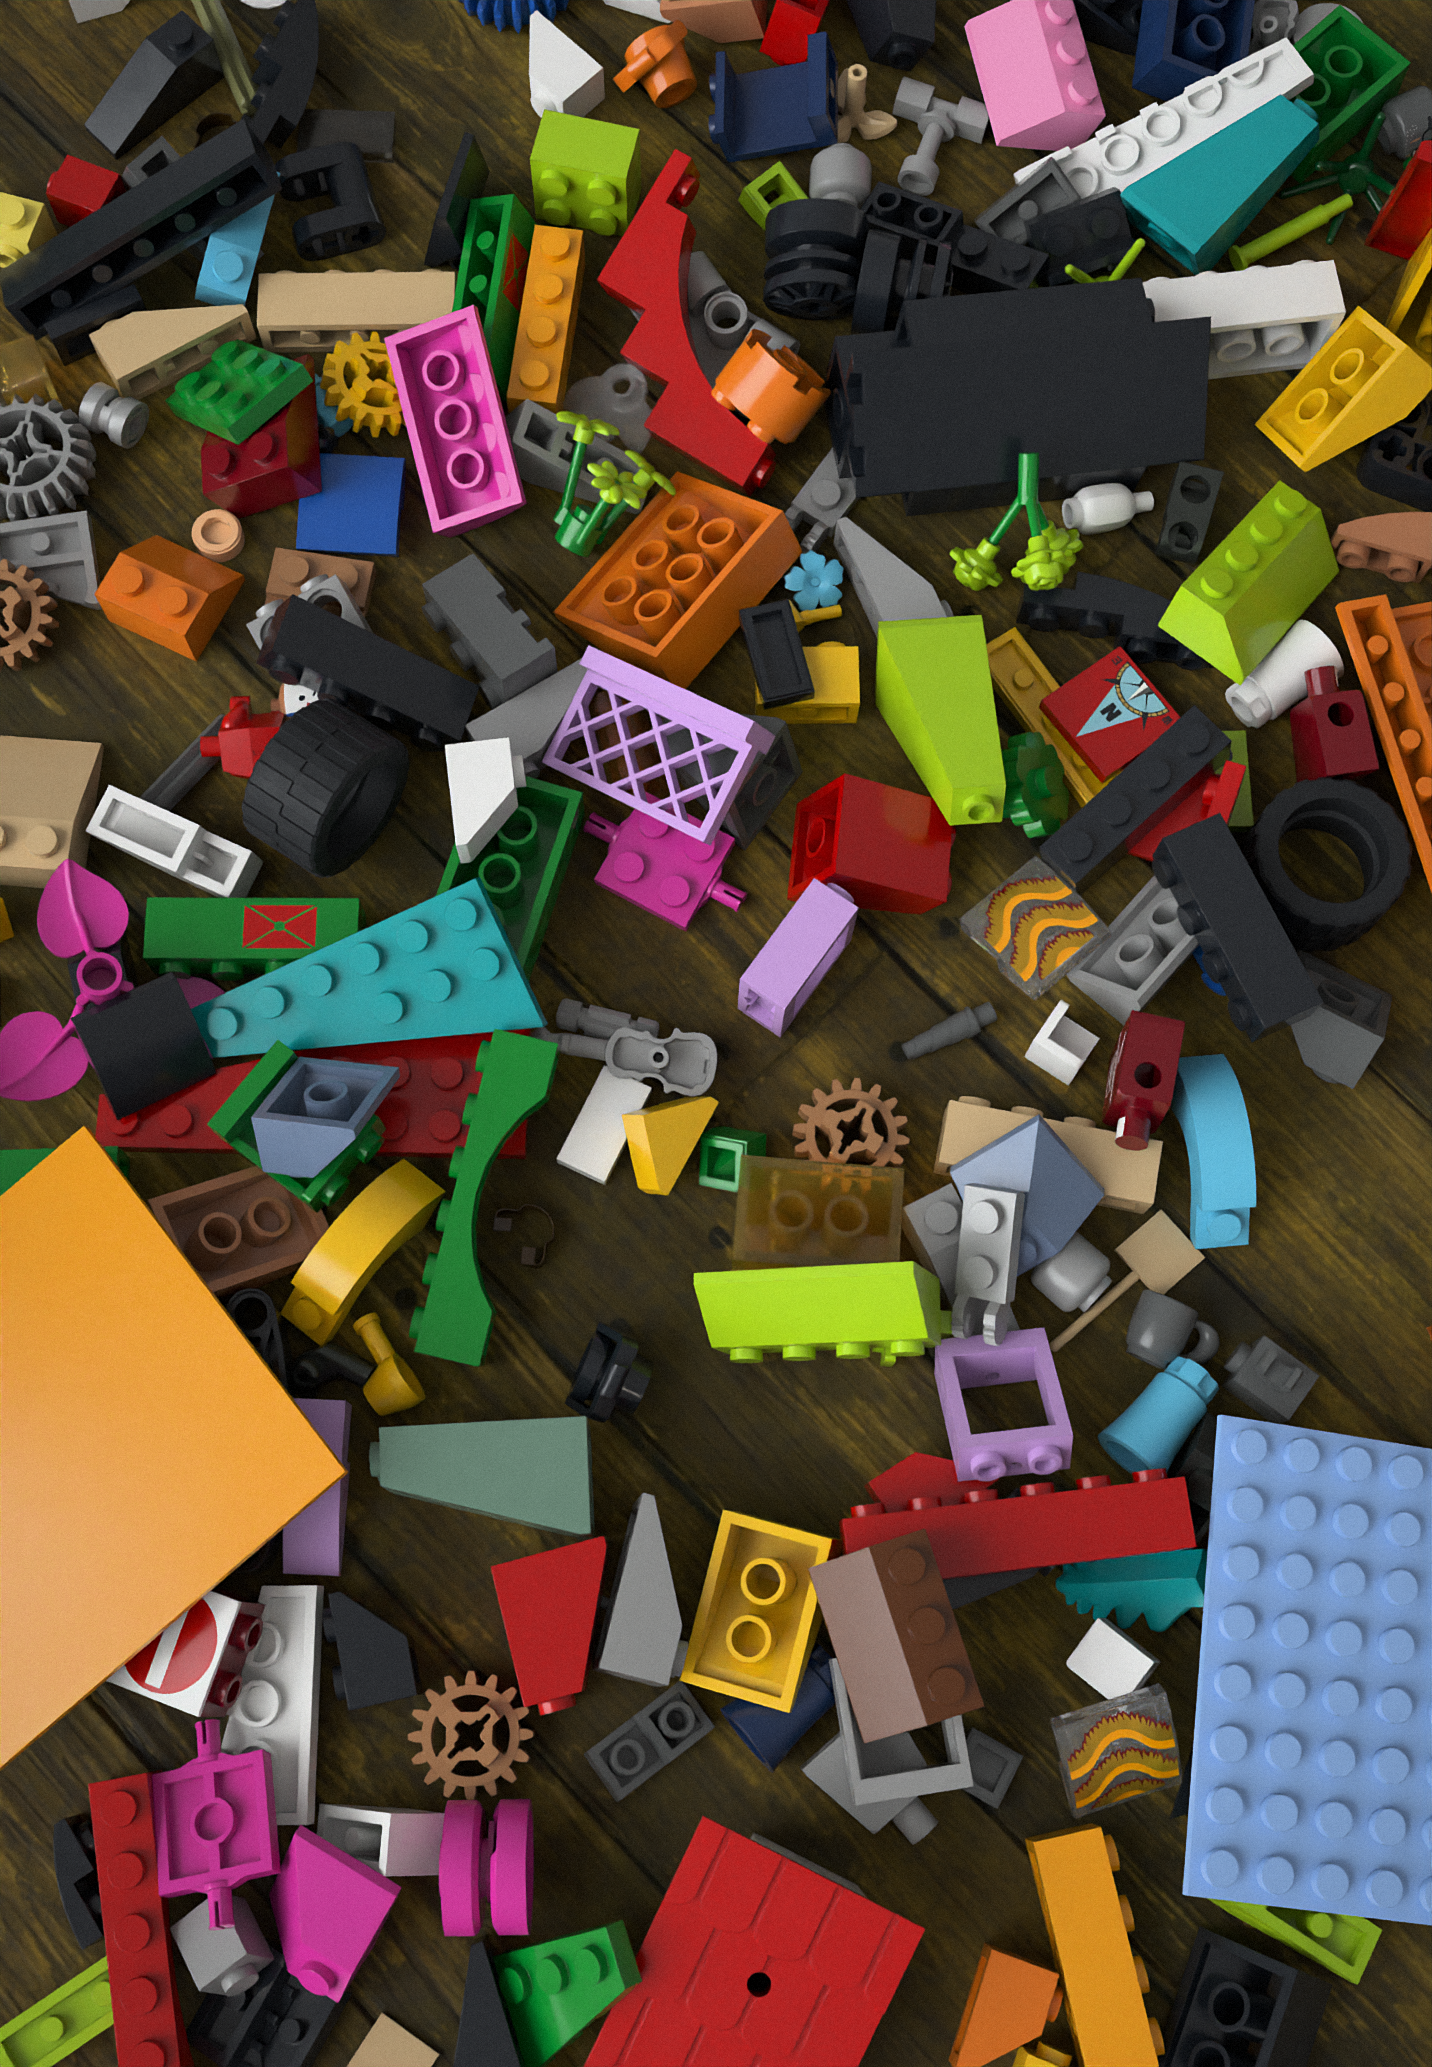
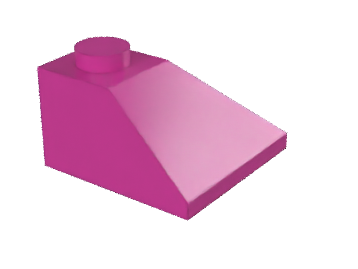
M302 1825L294 1833L281 1865V1873L277 1874L269 1896L288 1972L297 1977L302 1986L311 1993L320 1996L326 1995L339 2003L374 1947L402 1887Z

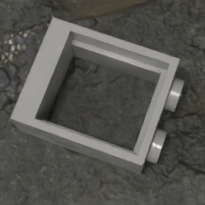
M829 1659L851 1801L854 1805H865L974 1787L961 1715L941 1721L948 1762L865 1776L855 1715L837 1659Z

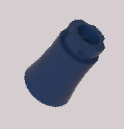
M816 1642L814 1643L792 1713L739 1698L720 1709L727 1722L744 1744L772 1773L801 1737L836 1704L829 1659L833 1658Z

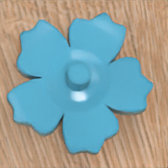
M809 550L807 553L800 554L802 568L793 566L790 572L784 575V587L788 590L798 591L794 594L793 599L798 603L800 611L814 610L818 603L823 608L837 605L838 600L842 597V593L833 585L842 583L844 569L837 559H832L825 564V556Z

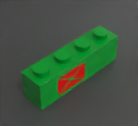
M515 194L470 200L452 312L471 305H475L478 308L501 402L507 401L506 397L534 226L537 225Z
M147 897L143 959L159 977L170 972L180 979H190L191 974H211L215 979L236 981L243 979L244 974L266 975L366 929V913L359 898Z

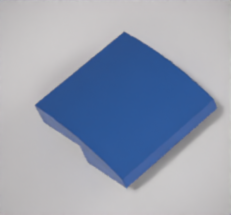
M320 453L322 492L299 499L296 549L304 552L399 557L401 510H404L406 459Z

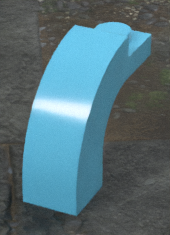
M1224 1054L1179 1058L1170 1107L1181 1125L1188 1151L1191 1177L1190 1240L1195 1249L1249 1245L1250 1207H1256V1172L1250 1124L1240 1085Z

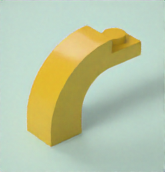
M405 1159L387 1169L348 1205L314 1246L291 1281L295 1288L280 1312L281 1315L320 1346L332 1340L368 1281L401 1245L423 1230L446 1191Z

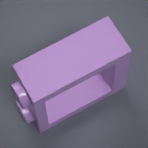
M814 878L740 978L737 1009L778 1037L783 1035L852 939L859 907L853 904L854 899L846 890L834 883L824 885Z
M1044 1327L1006 1332L1005 1340L1002 1341L1000 1346L985 1344L982 1335H974L968 1337V1339H941V1345L935 1346L934 1375L958 1482L969 1480L992 1481L1003 1476L1028 1473L1045 1475L1057 1470L1070 1469L1073 1432ZM1037 1380L1049 1426L971 1435L961 1389Z

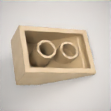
M0 735V885L45 888L52 874L66 859H71L83 868H86L91 835L85 830L95 810L104 752L102 743Z

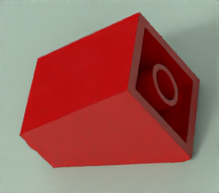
M844 773L796 804L787 900L797 902L815 878L824 885L834 883L846 890L854 899L853 904L859 907V909L921 915L947 902V896L952 886V875L949 872L951 847L956 837L955 825L948 824L932 797Z
M604 1536L490 1566L523 1705L528 1707L538 1704L540 1716L576 1706L574 1693L587 1689L610 1556L608 1542Z

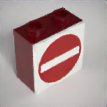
M216 1586L106 1681L197 1717H225L228 1709L235 1704L240 1695L243 1685L241 1672L247 1655L255 1648L263 1630L261 1617L265 1604Z

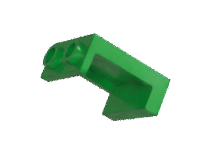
M279 1040L273 1044L207 1123L219 1138L261 1170L262 1165L251 1117L298 1059L295 1052ZM373 1114L356 1139L314 1178H295L284 1174L264 1173L318 1213L324 1204L330 1207L341 1198L350 1183V1180L346 1177L360 1161L366 1164L376 1155L384 1143L385 1138L381 1135L386 1128L381 1119Z

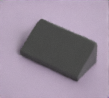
M1049 157L974 218V221L980 230L1024 245L1028 242L1024 221L1079 201L1082 198L1055 159Z

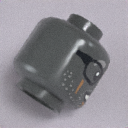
M1419 85L1384 102L1381 112L1386 114V119L1378 135V140L1387 155L1394 153L1398 158L1407 160L1415 154L1422 141L1432 140V90L1427 86Z

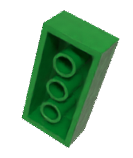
M525 776L526 787L516 788L517 809L472 862H460L456 842L454 843L436 896L480 877L529 982L585 817L583 792Z

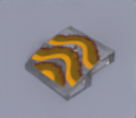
M1034 856L959 918L962 931L997 960L999 971L1034 1001L1111 937L1109 928L1091 907L1037 856Z
M1159 1683L1050 1718L1061 1758L1058 1764L1074 1818L1182 1784L1181 1761L1167 1694Z

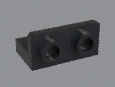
M1112 187L1024 221L1030 248L1049 254L1050 268L1042 279L1044 283L1050 287L1079 284L1080 282L1065 272V267L1068 264H1072L1086 274L1097 269L1103 272L1115 270L1136 241L1131 237L1124 204L1120 197V189Z

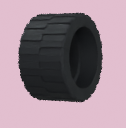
M326 698L309 703L308 706L302 707L279 728V731L265 746V750L252 769L253 772L247 782L242 802L243 823L247 827V831L316 877L328 878L335 876L339 872L347 870L365 854L392 818V814L400 802L408 779L407 774L410 763L408 750L402 742L333 699Z
M1319 777L1316 780L1309 781L1306 779L1297 782L1289 789L1285 788L1275 796L1271 804L1266 806L1240 846L1243 856L1291 944L1302 951L1336 950L1339 946L1345 944L1348 946L1357 941L1400 898L1405 890V882L1410 878L1412 846L1408 841V831L1404 822L1400 821L1395 813L1396 810L1389 802H1385L1377 795V792L1369 787L1365 788L1356 784V781L1345 778L1339 780L1332 779V777ZM1314 829L1329 833L1343 841L1353 851L1361 865L1364 877L1362 896L1351 902L1331 903L1318 900L1301 891L1289 879L1282 867L1278 850L1280 837L1293 830Z

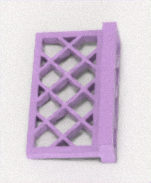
M588 645L579 663L588 670L542 763L711 846L757 752L766 755L776 736L747 717ZM599 687L608 691L613 710L591 719L588 706ZM621 698L629 701L630 703L623 705ZM644 709L648 710L653 729L631 738L626 717ZM661 717L666 718L671 722H668L663 725ZM616 722L621 743L599 752L594 731ZM685 728L689 729L695 749L672 758L666 736ZM584 736L589 757L571 765L561 761L570 742ZM703 736L713 741L704 744ZM656 741L662 763L640 772L634 750ZM727 747L738 752L729 772L713 778L708 755ZM624 755L629 777L608 784L603 763ZM698 760L703 783L681 792L675 769ZM592 769L594 776L586 773L585 771ZM665 774L670 797L649 804L643 783ZM633 788L634 796L625 791ZM707 794L710 810L701 827L698 828L689 823L684 803ZM674 808L676 816L666 812V810Z

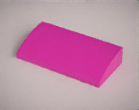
M471 305L384 338L433 533L451 538L495 521L527 504L478 308L475 305Z

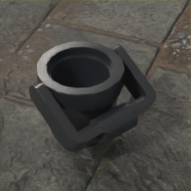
M599 1321L577 1367L564 1404L580 1415L600 1423H604L609 1419L613 1408L633 1414L645 1393L653 1371L654 1362L637 1353L638 1342L636 1339L609 1324ZM585 1401H591V1406L586 1404Z

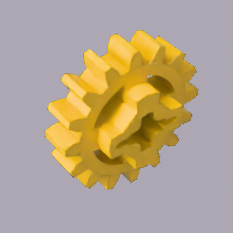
M372 332L370 340L366 342L363 341L358 333H353L349 346L341 340L337 341L333 354L327 353L320 381V388L327 390L324 399L325 406L338 405L335 419L340 422L349 417L354 421L352 431L356 433L365 425L370 427L372 436L378 438L380 429L386 427L392 436L398 435L401 423L406 426L386 344L380 342L377 332ZM343 374L347 376L346 382L344 381Z

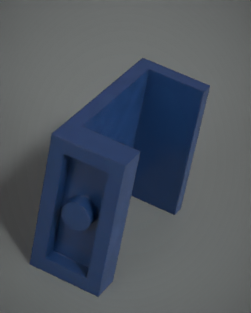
M826 31L808 35L807 62L736 75L726 51L716 52V73L711 74L709 78L710 92L715 103V114L709 115V132L713 144L720 145L728 163L838 144V61Z

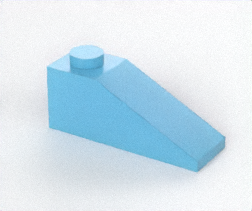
M274 195L210 234L197 282L195 299L215 306L237 304L245 306Z

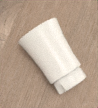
M1298 620L1241 686L1234 683L1226 690V701L1243 724L1247 727L1252 726L1258 729L1268 720L1276 719L1292 705L1308 696L1305 671L1323 666H1336L1337 678H1340L1344 674L1343 661L1336 647L1324 632L1311 622Z

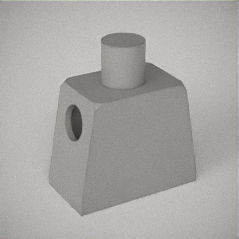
M856 1721L865 1776L927 1766L908 1731L864 1744ZM840 1731L799 1767L807 1777L873 1834L877 1833L892 1820L908 1841L914 1845L924 1838L938 1823L937 1819L918 1796L858 1806L854 1805L851 1801Z

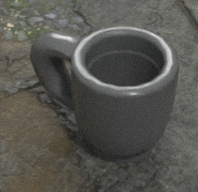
M1143 1290L1128 1326L1126 1335L1128 1347L1125 1352L1145 1363L1166 1370L1168 1365L1178 1356L1185 1359L1189 1358L1199 1365L1208 1362L1218 1352L1220 1340L1218 1332L1211 1324L1203 1320H1197L1199 1314L1196 1310L1166 1295L1152 1290ZM1193 1328L1197 1329L1200 1333V1338L1196 1347L1191 1352L1181 1355Z

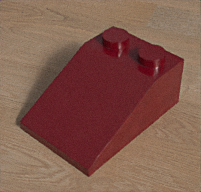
M309 354L292 360L303 364L313 382L242 443L237 445L207 431L201 447L203 495L224 510L235 515L238 519L322 492L314 358Z

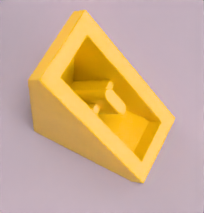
M688 1096L622 1114L637 1186L640 1190L648 1194L669 1195L719 1103L717 1100L708 1096Z

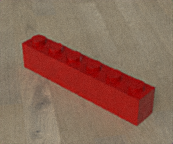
M1166 1468L1133 1472V1483L1112 1486L1110 1475L1076 1479L1077 1490L1055 1492L1054 1482L1020 1486L1021 1497L999 1499L997 1489L963 1493L965 1504L942 1506L941 1496L907 1500L908 1511L893 1513L885 1512L884 1503L850 1507L852 1518H845L839 1521L843 1556L925 1529L942 1580L1185 1550L1197 1547L1185 1477L1167 1478Z

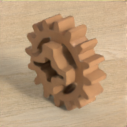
M2 559L0 562V585H14L17 587L14 589L12 586H9L4 591H0V607L3 609L2 613L6 618L4 621L9 626V629L0 624V641H8L10 644L0 648V672L4 666V661L17 672L22 669V657L26 656L34 662L40 660L35 650L39 644L46 647L52 646L53 642L45 636L46 629L59 628V622L48 616L47 612L57 608L58 604L52 597L43 596L49 589V585L41 578L33 580L34 572L23 564L16 570L15 565L7 559Z
M854 1078L850 1090H844L838 1079L832 1080L831 1094L828 1096L816 1088L812 1093L815 1107L801 1104L798 1115L807 1123L794 1124L792 1136L804 1139V1142L795 1146L794 1155L795 1157L809 1158L803 1171L806 1177L819 1171L822 1174L820 1188L825 1190L832 1181L840 1183L841 1196H847L851 1184H858L863 1195L869 1194L871 1179L873 1178L885 1186L890 1180L886 1166L899 1170L904 1161L894 1150L907 1149L910 1138L904 1135L897 1134L898 1131L906 1127L908 1122L906 1116L893 1117L892 1115L898 1100L895 1097L885 1102L878 1099L881 1091L879 1084L874 1085L869 1093L861 1091L862 1084L860 1078ZM845 1104L856 1105L854 1109L839 1113L832 1109ZM874 1114L883 1125L886 1142L883 1141L884 1137L875 1133L872 1123ZM858 1120H862L858 1130L860 1132L858 1140L853 1141L851 1146H847L843 1154H839L842 1147L843 1133H848L851 1128L855 1127ZM815 1131L819 1133V1137L827 1142L830 1152L827 1159L822 1156L817 1147ZM859 1161L870 1164V1166L863 1169H845L848 1164Z
M468 1671L465 1685L463 1686L459 1685L453 1675L446 1676L444 1679L447 1692L442 1695L440 1692L429 1688L425 1695L432 1704L430 1709H414L412 1713L417 1720L423 1722L422 1730L409 1733L408 1740L422 1743L423 1751L417 1753L411 1760L413 1765L428 1762L431 1769L424 1779L427 1785L437 1781L439 1778L446 1781L443 1793L445 1797H451L458 1786L464 1787L466 1799L475 1800L478 1786L484 1785L489 1795L493 1797L499 1793L498 1777L502 1776L511 1783H514L519 1778L515 1769L511 1766L514 1760L518 1762H528L531 1755L526 1750L520 1748L521 1740L535 1737V1730L521 1728L520 1720L525 1718L531 1710L529 1706L514 1708L511 1702L519 1691L515 1686L507 1689L504 1693L497 1691L499 1685L498 1675L492 1674L485 1685H479L477 1672ZM465 1695H479L490 1699L479 1711H465L454 1700ZM490 1714L491 1717L483 1725L485 1728L480 1734L481 1740L485 1743L482 1749L472 1745L460 1750L454 1756L453 1752L460 1746L459 1742L464 1736L463 1731L459 1728L461 1723L464 1722L472 1725L484 1720ZM504 1716L507 1718L510 1729V1740L506 1753L497 1744V1724ZM438 1718L446 1727V1746L439 1753H437L434 1743V1729ZM464 1760H478L490 1771L481 1775L470 1776L453 1770Z

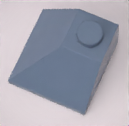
M298 1057L251 1117L263 1172L284 1174L295 1178H314L356 1139L399 1079V1067Z
M1040 1114L950 1168V1174L962 1200H964L965 1185L970 1183L1024 1192L1025 1199L1017 1276L1058 1254L1104 1196V1188Z

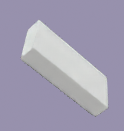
M604 1065L557 1157V1163L606 1185L627 1143L622 1114L644 1109L652 1093V1087L632 1078H617Z

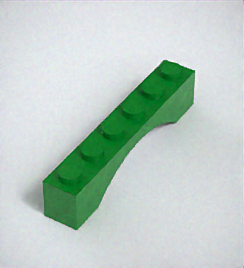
M494 1029L491 1041L482 1040L475 1071L483 1073L478 1094L469 1093L462 1118V1124L470 1126L465 1147L456 1145L450 1164L449 1177L457 1179L452 1200L443 1198L436 1221V1230L444 1232L439 1253H429L423 1273L422 1284L430 1286L426 1306H416L410 1325L409 1338L417 1340L414 1352L472 1366H484L497 1312L485 1288L478 1260L476 1226L480 1198L490 1169L506 1141L530 1115L549 1101L561 1052L558 1043Z

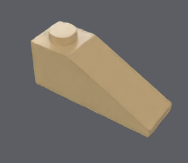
M243 304L132 312L120 319L106 322L99 330L89 334L101 363L122 397L131 396L137 400L207 365L212 361L211 356L213 352L224 343L237 339L249 343L257 339L249 313Z

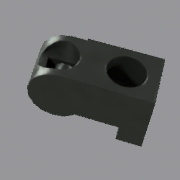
M1183 461L1179 462L1167 495L1168 499L1162 518L1164 522L1156 547V556L1195 565L1206 535L1224 472ZM1189 479H1198L1205 484L1190 481Z

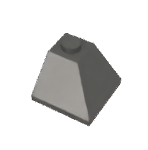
M1297 949V955L1323 1000V1003L1310 1017L1291 1025L1304 1065L1312 1068L1313 1072L1324 1081L1333 1084L1342 1083L1353 1089L1385 1039L1393 995Z

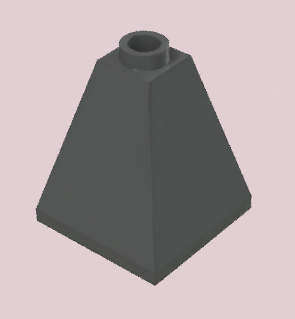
M740 714L755 721L776 736L766 755L757 752L720 826L726 834L735 838V844L744 851L803 772L787 723L778 717ZM661 717L663 725L668 722H671L670 720ZM687 728L666 736L672 758L695 749L690 730ZM703 736L704 744L713 741ZM654 741L652 742V744L655 748V751L659 759L661 760L657 742ZM727 747L708 755L713 778L729 772L738 752ZM698 760L675 769L678 781L686 789L703 783ZM707 794L695 798L708 813L710 805Z

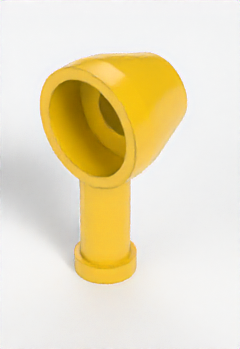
M373 1312L359 1318L353 1324V1329L357 1335H361L378 1365L363 1386L364 1395L372 1408L379 1415L384 1416L416 1406L425 1399V1392L410 1366L402 1357L396 1354L380 1326L381 1320L379 1316Z

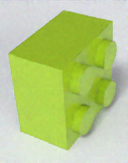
M544 109L530 157L536 218L546 220L550 224L557 226L571 225L590 229L600 235L609 236L614 234L623 236L634 218L641 193L640 129Z

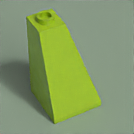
M982 615L878 621L875 704L949 825L1002 822L1006 780Z

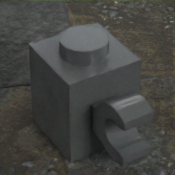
M1264 1335L1251 1342L1250 1345L1242 1341L1235 1348L1223 1366L1230 1374L1221 1386L1269 1422L1281 1424L1290 1420L1320 1375Z

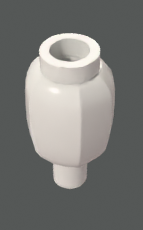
M1118 483L1087 486L1080 489L1073 498L1064 500L1062 505L1063 521L1068 529L1077 528L1084 535L1108 532L1125 526L1132 520L1135 513L1152 511L1154 498L1150 491L1132 493L1126 486Z

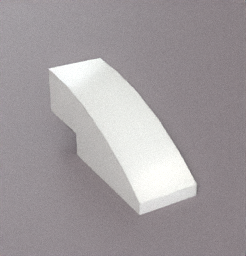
M111 785L108 786L85 830L90 835L218 898H246L264 863L252 851L212 834L194 822Z

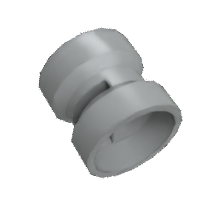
M97 382L89 388L79 409V423H82L88 430L96 434L107 433L110 441L126 449L132 448L138 443L144 434L149 419L147 404L131 396L122 398L117 389L103 382Z

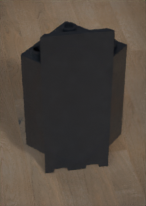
M1141 278L903 301L895 331L835 336L822 388L831 390L830 396L824 402V409L839 479L852 478L856 498L901 493L906 517L1012 505L1018 496L1019 453L1039 452V502L1073 498L1084 487L1105 483L1122 484L1133 492L1144 471H1147L1149 466L1179 463L1180 461L1204 460L1211 316L1155 322L1154 304L1151 298H1146Z

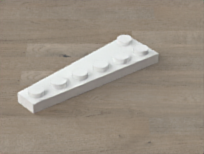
M1286 37L1222 69L1214 76L1205 77L1185 87L1183 94L1159 106L1155 102L1139 110V116L1115 128L1111 124L1095 132V138L1071 150L1067 146L1020 169L1013 174L1015 183H1019L1049 157H1052L1082 199L1112 187L1120 189L1122 193L1127 186L1281 94L1290 100L1314 83V73Z

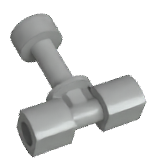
M904 76L895 99L892 114L917 122L918 130L923 137L917 154L910 155L904 159L898 175V183L905 191L919 196H927L933 192L940 173L938 166L934 162L940 143L947 142L952 139L953 135L981 144L990 119L985 103L962 96L958 105L934 97V86Z

